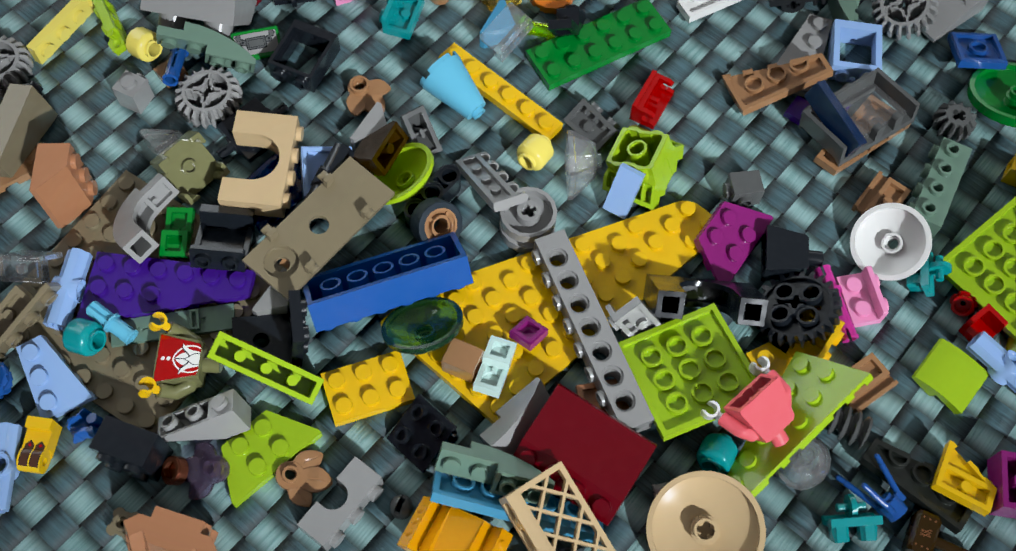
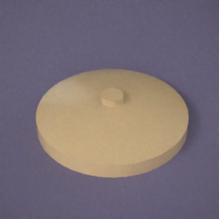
M693 471L674 478L658 492L648 512L646 535L650 551H763L766 541V526L757 500L744 485L734 478L719 472Z

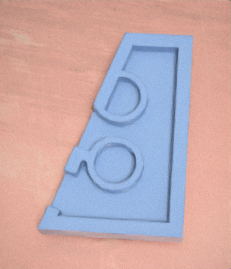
M39 335L16 346L40 417L54 420L97 399L95 394L89 391L83 384L80 376L67 365L64 357L47 337Z

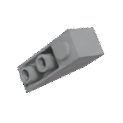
M231 389L159 417L157 434L165 442L227 439L251 430V407L235 389Z

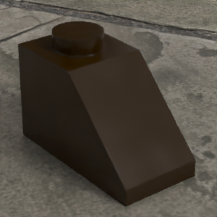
M391 121L362 139L355 150L353 159L374 176H386L409 137L397 121Z

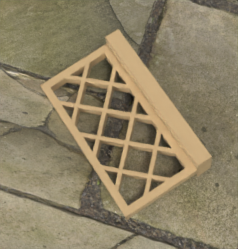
M562 461L554 464L498 500L528 551H555L557 540L572 543L571 551H576L577 545L592 548L591 551H616ZM558 471L563 479L561 492L547 488L549 475ZM543 480V482H542V487H541V486H538V485H535V484H537L538 482H540V481ZM529 488L541 491L538 507L527 505L521 493ZM546 493L560 496L557 512L543 509ZM566 498L577 502L579 506L577 518L563 514ZM531 511L536 512V517H534ZM541 514L556 517L553 534L544 532L540 527ZM562 519L576 522L573 539L559 535ZM581 524L592 527L595 532L593 544L579 541Z

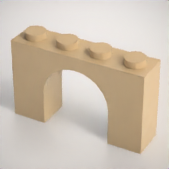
M237 110L232 130L236 145L267 148L279 156V161L270 174L259 179L222 177L217 199L220 206L255 209V215L284 218L286 209H290L292 197L289 190L290 186L295 185L296 172L293 169L294 164L299 163L300 149L298 148V143L303 141L304 127L300 126L298 116Z

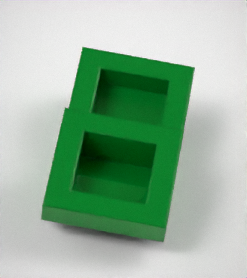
M167 207L165 230H161L160 257L187 258L195 222L196 210L194 208Z

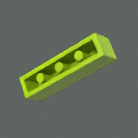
M219 331L207 355V358L309 405H313L324 382V379L222 331Z

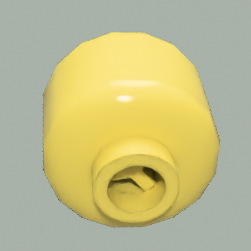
M136 27L129 32L126 38L127 51L141 61H154L162 52L163 47L156 42V33L147 28Z
M536 133L530 134L517 148L519 164L524 169L530 171L541 170L554 155L551 140L545 135Z

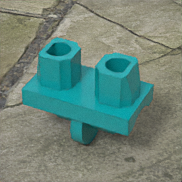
M930 252L927 261L920 269V273L907 277L909 291H924L926 297L935 296L934 275L937 282L944 281V275L952 272V265L949 262L943 261L942 255L935 256L934 262V254Z
M845 494L843 503L835 504L836 512H845V514L821 515L822 524L828 526L830 539L834 543L850 542L849 527L854 526L857 527L858 540L875 541L877 540V525L883 524V515H875L873 512L858 513L860 510H866L865 501L857 502L853 494Z

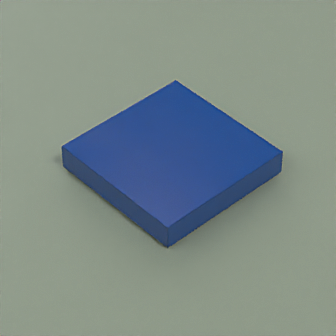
M949 32L947 41L958 68L1006 69L1008 61L996 34Z

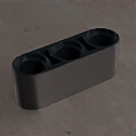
M453 164L442 166L405 203L403 209L406 226L409 229L411 215L419 203L430 196H437V198L450 202L460 192L461 173L457 166ZM447 179H453L454 181H452V182H447V181H445V180H447Z

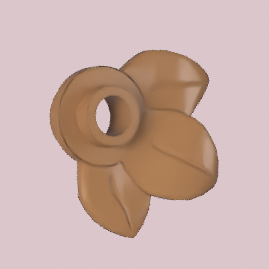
M361 75L354 76L348 83L349 96L346 100L348 110L352 115L359 116L364 110L369 113L376 102L382 104L384 112L385 101L383 95L387 94L391 87L381 79L368 80Z
M316 450L300 452L293 461L283 462L276 470L275 479L277 484L287 490L290 501L297 506L310 507L312 493L322 492L333 484L330 475L323 468L319 467L323 459L322 452ZM292 470L295 473V478L292 480L287 479L285 472Z

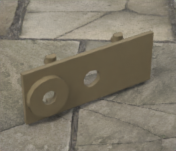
M349 157L332 174L323 170L317 176L323 183L276 228L267 223L260 230L266 237L242 259L245 265L286 300H288L289 290H300L395 196V192L352 157ZM323 218L329 223V228L322 234H315L309 228L311 221ZM279 259H286L289 261L290 267L288 270L280 272L274 268L275 262Z

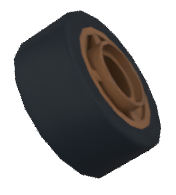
M437 197L428 198L419 203L413 210L410 219L411 232L419 242L451 232H455L457 238H459L463 227L459 209L452 203ZM439 219L438 225L434 228L435 222Z

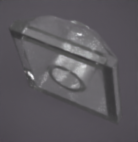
M567 130L564 153L567 200H573L596 178L597 168H601L602 164L601 153L596 151V143L573 130Z

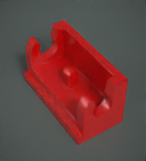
M652 70L632 104L629 119L654 129L675 90L670 88L674 82L670 78L657 73L656 70Z

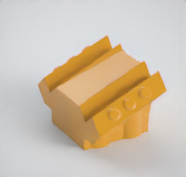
M423 496L397 546L405 551H506L513 535L505 529L495 527L487 521L461 509L431 502L430 497Z

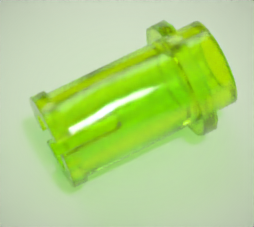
M528 20L526 35L545 37L546 40L555 38V35L548 30L547 23Z

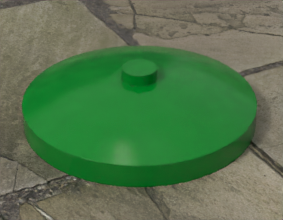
M1008 62L1005 70H976L971 76L967 87V96L971 104L989 119L1015 128L1016 63Z

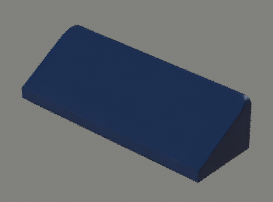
M823 80L815 83L804 96L824 126L847 146L845 157H848L866 144L867 141L826 81Z

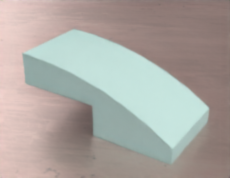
M491 335L483 354L481 366L473 383V391L499 399L517 347L516 342Z

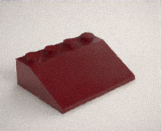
M559 383L526 432L513 456L532 465L541 472L562 461L596 519L608 526L656 449L657 444ZM558 471L549 475V477L555 481L553 490L561 492L563 479ZM566 498L567 500L578 506L575 500Z

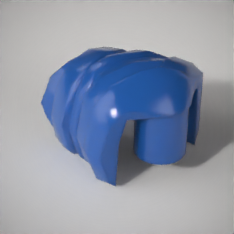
M82 408L76 416L70 417L66 422V426L73 436V443L76 444L87 438H94L103 418L86 408Z

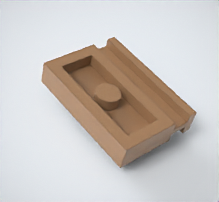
M879 171L851 210L864 214L870 208L880 204H902L912 190L891 177L883 176V172Z
M873 352L852 366V368L871 373L874 378L867 386L864 384L854 393L855 398L848 404L852 407V413L864 410L899 383L897 380L894 381L889 375L890 372Z

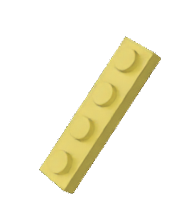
M71 0L26 45L36 62L43 65L70 38L76 29L94 12L93 8L95 6L92 0Z

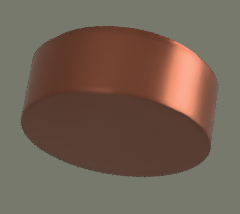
M180 456L168 457L163 463L161 470L164 483L176 486L184 483L189 470L187 460Z

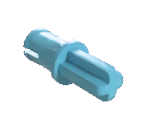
M93 301L87 306L86 314L100 323L105 332L112 333L124 344H131L138 336V330L124 322L120 314H113L97 301Z

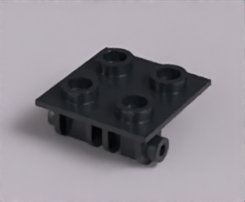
M418 394L386 439L424 473L439 453L442 442L455 444L459 436L456 431L457 426L421 394Z

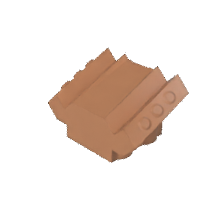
M155 506L151 517L139 513L123 521L128 551H217L214 543L219 533L213 530L211 525L205 521L159 506Z

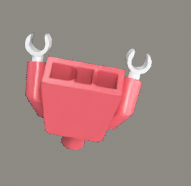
M760 356L757 362L762 368L753 361L749 364V371L757 377L723 407L725 410L724 414L720 412V406L716 401L707 402L714 409V414H709L704 409L700 413L706 420L717 419L718 425L736 437L749 442L757 440L768 443L771 441L773 446L781 447L789 440L784 428L794 420L795 416L791 407V387L775 370L769 369V359L765 356Z

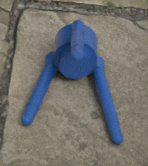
M878 453L874 455V458L894 494L888 491L880 496L866 483H862L861 487L873 498L871 499L842 476H835L836 480L873 507L880 515L885 516L891 523L901 518L908 510V507L903 503L906 496L899 490Z

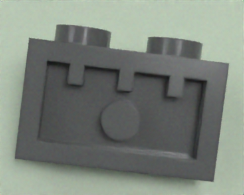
M583 98L563 120L599 154L615 137H618L620 126L611 117L606 120L601 115L603 110L594 101L589 104Z

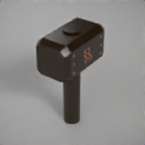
M921 509L911 516L901 547L902 551H934V548L941 551L969 550L938 537L942 524L941 518Z

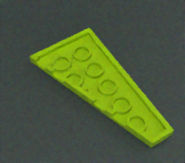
M796 351L782 375V378L791 387V407L795 415L794 420L784 428L789 437L788 442L781 447H775L771 441L768 443L757 440L754 442L746 441L727 476L740 482L756 497L769 484V478L780 467L784 469L791 462L789 458L799 448L803 450L834 419L833 414L844 403L848 405L855 398L854 393L864 384L867 386L874 379L871 373Z

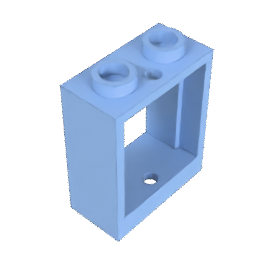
M835 19L828 36L827 61L833 69V76L827 79L839 82H854L866 72L869 73L878 67L882 70V25ZM840 43L871 47V65L840 61Z

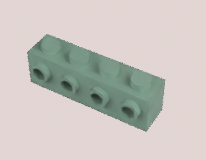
M943 137L938 145L933 144L927 156L931 160L929 164L925 163L919 177L923 178L922 182L916 184L911 194L915 199L907 205L918 211L925 218L931 229L932 239L944 223L972 152V148L946 137Z

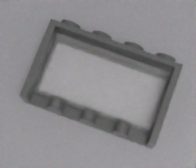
M878 67L869 73H864L856 81L845 84L834 93L866 139V144L848 157H845L847 146L824 126L811 105L802 111L799 128H803L835 158L839 167L913 123L920 103Z

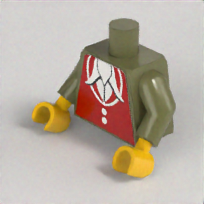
M155 312L152 317L160 320L161 325L150 322L148 324L149 329L155 332L161 329L165 331L160 333L153 377H144L138 383L149 388V390L141 389L138 392L141 398H148L153 393L156 397L179 400L194 392L197 388L204 387L207 373L222 372V364L207 358L209 349L201 337L173 321L168 323L167 316L162 312Z

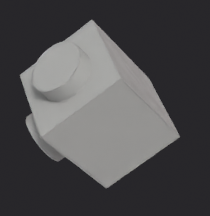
M125 70L112 87L119 104L139 114H142L154 98L148 79L140 73L134 74Z

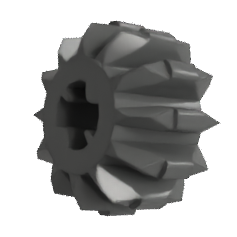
M952 100L948 104L943 103L932 116V129L938 130L937 136L942 135L955 142L965 140L976 128L977 123L975 120L977 115L970 113L971 107H964L963 101L957 105Z

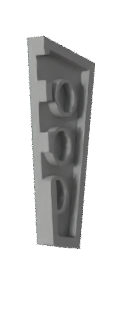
M810 14L777 62V65L787 64L790 60L818 53L824 54L833 20ZM809 86L794 94L805 97L804 95L811 89L812 86Z

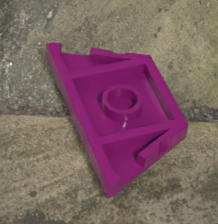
M726 201L719 204L694 239L695 246L703 257V263L707 271L711 270L715 280L731 282L763 235L767 225L773 220L771 215Z

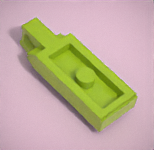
M92 0L95 6L93 11L103 24L101 29L110 38L108 45L119 56L127 50V34L113 4L108 0Z

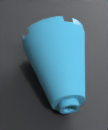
M453 51V56L447 53L428 68L427 71L430 75L426 79L423 76L420 79L419 84L424 90L466 119L470 120L473 118L476 120L485 112L484 106L486 102L460 56L455 51Z

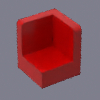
M987 304L958 331L969 342L978 333L983 331L993 338L1008 325V322L990 304Z

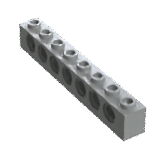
M563 229L535 239L534 250L531 251L533 261L536 266L540 265L543 271L541 273L545 287H550L554 295L552 296V302L556 311L561 310L564 317L562 320L564 329L568 335L572 334L575 341L573 343L575 353L579 359L583 358L586 365L584 367L585 375L590 383L594 382L597 389L595 395L600 407H605L609 415L638 433L651 428L654 417L565 230ZM559 261L562 263V265L555 266L550 262ZM569 283L573 287L570 289L563 288L561 284ZM580 306L584 311L576 312L571 307ZM591 329L595 334L587 336L582 330ZM597 352L602 353L606 356V359L598 360L593 354ZM614 377L618 383L610 385L604 378ZM616 402H626L629 405V409H619Z

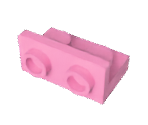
M866 266L861 273L835 278L837 285H840L842 288L841 295L855 328L881 323L887 316L889 304L881 293L879 277L877 274H874L872 266Z

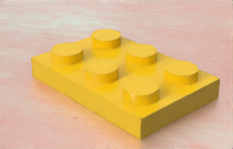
M400 349L320 374L321 378L324 379L323 386L335 427L412 404L415 399Z

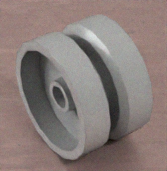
M522 187L517 192L524 191L528 195V200L525 203L510 207L506 211H500L499 231L502 240L509 248L516 252L529 253L534 250L535 239L555 232L557 208L555 201L545 191L534 187Z

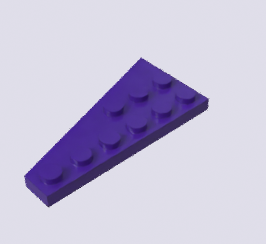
M97 251L77 318L95 321L86 314L87 306L93 301L99 302L113 314H120L122 319L150 316L155 312L170 313L175 312V309L186 307L189 309L200 308V305L210 303L223 304L247 300L251 298L256 273L247 269L245 272L195 268L190 266V262L149 257L139 264L130 255Z

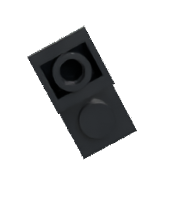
M566 5L564 8L557 9L556 20L548 21V30L555 36L579 35L585 22L586 14L577 5Z

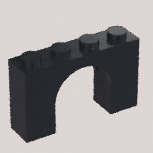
M655 274L646 275L643 297L654 317L682 319L684 307L703 308L715 303L718 310L729 315L736 324L764 327L769 301L751 283Z

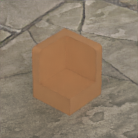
M453 338L441 361L442 371L473 383L481 366L484 350Z

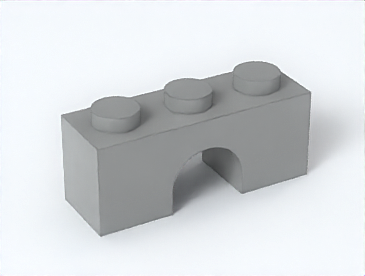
M356 456L336 478L339 486L348 492L344 505L338 509L330 510L316 501L297 523L299 529L325 551H329L331 547L335 549L345 538L344 532L351 524L355 525L360 521L365 513L363 509L370 501L375 502L384 490L382 488L384 485L382 477Z

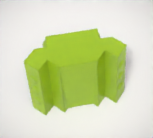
M631 125L628 128L623 127L605 161L608 168L603 177L602 189L609 192L619 166L625 163L646 174L634 203L651 210L659 208L660 197L665 196L667 185L674 172L677 171L678 160L683 159L684 145L671 140L669 134H664L659 130L649 131L637 125Z

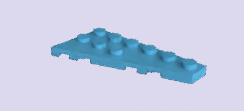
M434 471L430 496L431 502L510 521L498 501L503 496L490 493L489 484ZM551 494L546 507L543 506V509L557 512L560 499ZM567 501L564 504L563 514L577 518L579 507ZM526 502L527 505L538 507L537 504ZM531 511L534 517H536V512ZM541 514L539 525L542 530L553 532L556 517ZM562 519L559 534L573 538L576 522ZM597 519L603 529V523ZM581 524L579 539L593 543L595 532L592 527Z

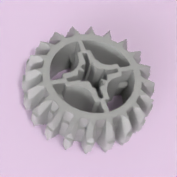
M876 0L872 3L874 24L882 25V33L887 31V37L889 38L896 34L898 41L902 38V35H906V38L910 40L913 33L919 37L921 35L920 30L927 32L929 30L928 24H934V16L938 15L937 6L939 5V0H897L892 3L890 2L893 0ZM903 2L905 3V8H908L907 15H905V11L902 10ZM916 15H920V16L917 17L916 19L910 21V20L912 19V17H914V16H916Z
M5 35L0 38L1 97H4L9 84L29 83L28 77L33 75L32 68H34L32 55L21 41L15 40L14 37L7 38Z
M202 66L199 72L192 69V75H184V81L178 82L179 89L175 90V104L179 114L188 123L192 122L196 128L201 124L205 129L209 125L217 128L218 123L224 121L239 110L240 105H243V91L236 77H233L230 71L225 72L222 67L217 71L213 66L209 70Z

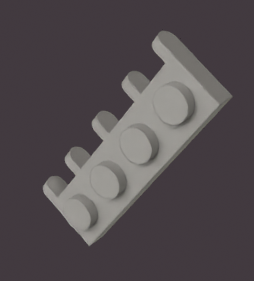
M484 151L455 160L462 176L494 212L506 211L510 207L525 203L528 200V195L524 191L517 192L519 186L516 182H505L509 177L505 171L496 172L499 165L494 160L489 161L490 155Z

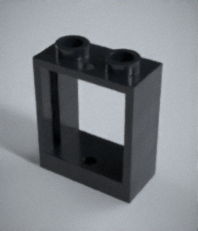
M294 19L267 61L271 76L277 81H285L293 84L300 90H308L314 93L341 50L338 35ZM299 43L323 51L310 74L285 66Z

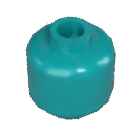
M76 318L70 321L63 330L62 341L67 351L89 357L94 356L103 349L106 343V334L100 323L84 318Z
M711 433L703 439L696 458L703 471L726 474L730 471L737 457L738 448L727 434Z

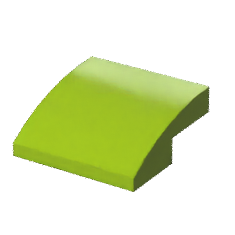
M941 338L936 342L911 378L928 396L936 395L954 414H962L989 374L968 354Z

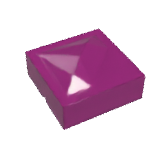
M528 315L509 331V337L529 351L548 335V329Z

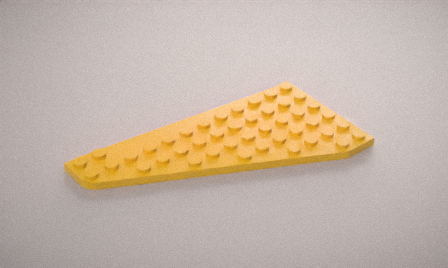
M678 201L569 238L606 318L610 316L605 308L609 303L617 311L636 296L641 301H644L647 274L672 276L687 262L692 261L700 254L695 246L694 239L712 214L697 203ZM531 252L473 271L471 274L474 283L466 285L462 289H453L440 293L436 297L415 301L408 306L396 307L380 322L381 326L492 424L499 419L495 412L536 377L541 379L545 386L578 358L573 347L575 341L572 334L568 335L562 322L564 317L561 310L556 311L552 302V296L554 295L550 287H545L541 276L543 271L540 265H535ZM559 261L550 262L555 266L562 265V263ZM569 283L561 284V286L566 289H570L573 287ZM580 306L571 307L576 312L584 311ZM527 315L548 329V335L531 351L517 343L499 399L473 391V383L442 371L441 361L453 338L483 349L485 352L491 335L516 342L509 337V331ZM591 329L582 330L587 336L595 334Z

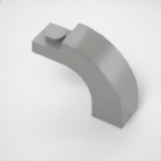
M160 173L143 189L139 191L135 188L128 195L119 208L113 224L115 242L139 264L159 246L150 235V228L155 217L180 193Z

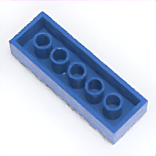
M451 232L315 274L303 286V290L317 333L323 330H332L336 326L348 322L360 321L367 316L383 314L399 306H408L424 298L436 297L443 292L462 289L474 282L467 255L455 232Z

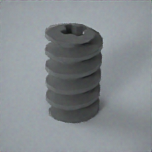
M848 405L842 410L840 407L833 414L834 419L828 424L827 434L830 435L834 430H838V440L847 435L849 436L848 445L851 446L857 440L859 442V450L871 432L873 418L868 416L862 421L863 413L861 411H857L852 415L851 406Z

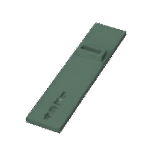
M234 303L164 314L167 316L168 323L173 321L188 328L195 334L201 335L232 330V317H235ZM152 315L123 319L124 322L139 332L136 339L128 345L159 341L160 333L165 331L161 329L155 332L149 329L148 324L150 322L161 325L160 320L152 317ZM111 333L112 348L128 346Z

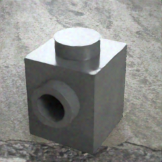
M759 170L729 173L726 182L722 186L723 196L728 199L729 203L745 208L759 204L765 192Z

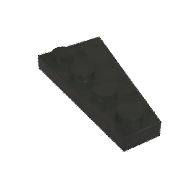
M875 438L858 462L889 485L874 458V455L878 453L899 490L907 499L922 510L940 517L942 525L955 535L961 532L973 510L931 489L936 473L935 466L926 461L923 463L912 459L909 453Z

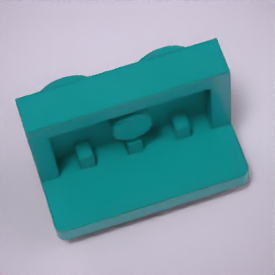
M387 0L386 8H382L379 15V22L382 23L383 33L410 40L425 1Z

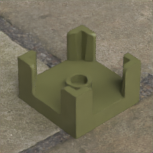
M190 130L149 163L157 173L162 174L180 192L177 197L181 202L192 205L201 198L197 194L213 179L222 180V177H226L230 171L223 162L216 161L202 144L206 142L203 136L198 131Z

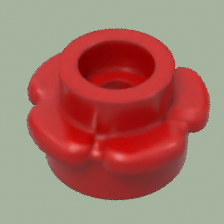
M959 291L958 294H953L949 300L951 310L959 316L970 315L974 312V308L977 307L976 297L971 296V293L968 291Z

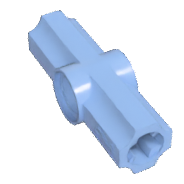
M72 248L67 251L59 276H54L51 283L58 282L62 287L57 292L58 297L48 306L43 320V324L46 327L63 331L67 324L72 321L77 303L82 302L87 286L85 279L93 258L91 253L80 248Z
M985 331L978 333L967 344L966 349L987 367L988 374L996 383L1007 385L1016 393V352L1005 350Z
M9 422L0 423V466L6 463L5 468L0 472V514H5V512L10 510L14 481L20 473L16 467V459L23 427Z

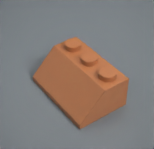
M37 143L29 191L56 227L61 229L93 205L94 196L98 193V185L96 180H93L89 169L85 167L80 155L76 153L71 143Z

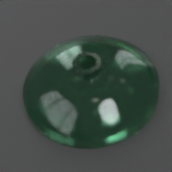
M428 297L415 301L408 306H399L392 311L384 320L381 333L385 344L394 351L409 355L426 354L449 344L462 329L464 317L460 306L454 301L442 297Z

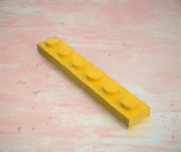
M455 42L438 56V59L447 53L453 56V51H455L460 56L480 94L531 133L545 135L551 140L562 130L563 123Z

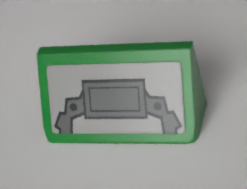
M278 26L230 34V39L248 51L256 60L271 57L281 41Z

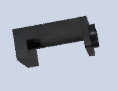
M201 204L199 210V229L194 245H190L189 248L190 266L203 269L245 272L247 265L242 262V259L250 253L255 232V209Z

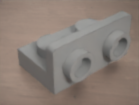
M638 296L617 311L610 303L605 306L610 314L607 320L616 331L622 330L620 333L624 339L663 324L657 317H654L650 309Z

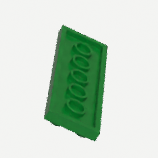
M639 0L583 25L579 35L557 36L526 50L525 56L548 91L669 37L671 29L649 0Z

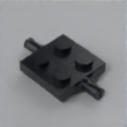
M255 97L239 110L283 115L289 111V108L282 102L276 108L270 110ZM234 112L217 125L218 131L226 138L227 144L216 151V153L224 160V158L235 151L242 155L249 163H252L269 149L236 145L232 133L236 112Z

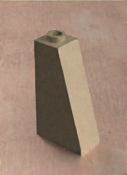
M9 84L0 104V177L12 178L58 115L32 85Z

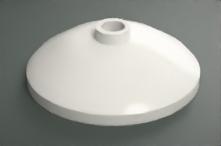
M884 203L870 208L857 220L850 236L851 254L858 267L863 271L866 266H872L874 274L878 275L879 280L897 281L913 275L925 264L932 249V233L925 218L912 207L901 203ZM893 240L898 241V246L895 249L890 248V242Z

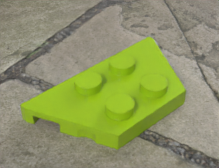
M268 410L261 413L251 421V430L233 436L221 446L231 503L236 508L239 507L275 476L280 464L286 461H293L300 452L307 450L323 436L321 431Z

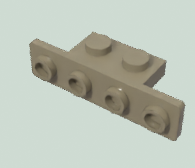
M58 282L45 283L35 296L22 285H15L0 303V362L5 361L6 357L4 355L10 348L15 347L21 342L23 332L40 319L41 315L39 313L43 308L56 300L58 297L57 292L62 287Z

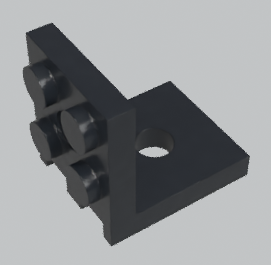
M289 290L287 314L232 317L233 337L256 347L253 343L255 339L259 337L266 338L269 341L268 346L258 349L296 367H302L303 353H308L309 326L306 325L305 318L307 316L306 300H301L300 290Z

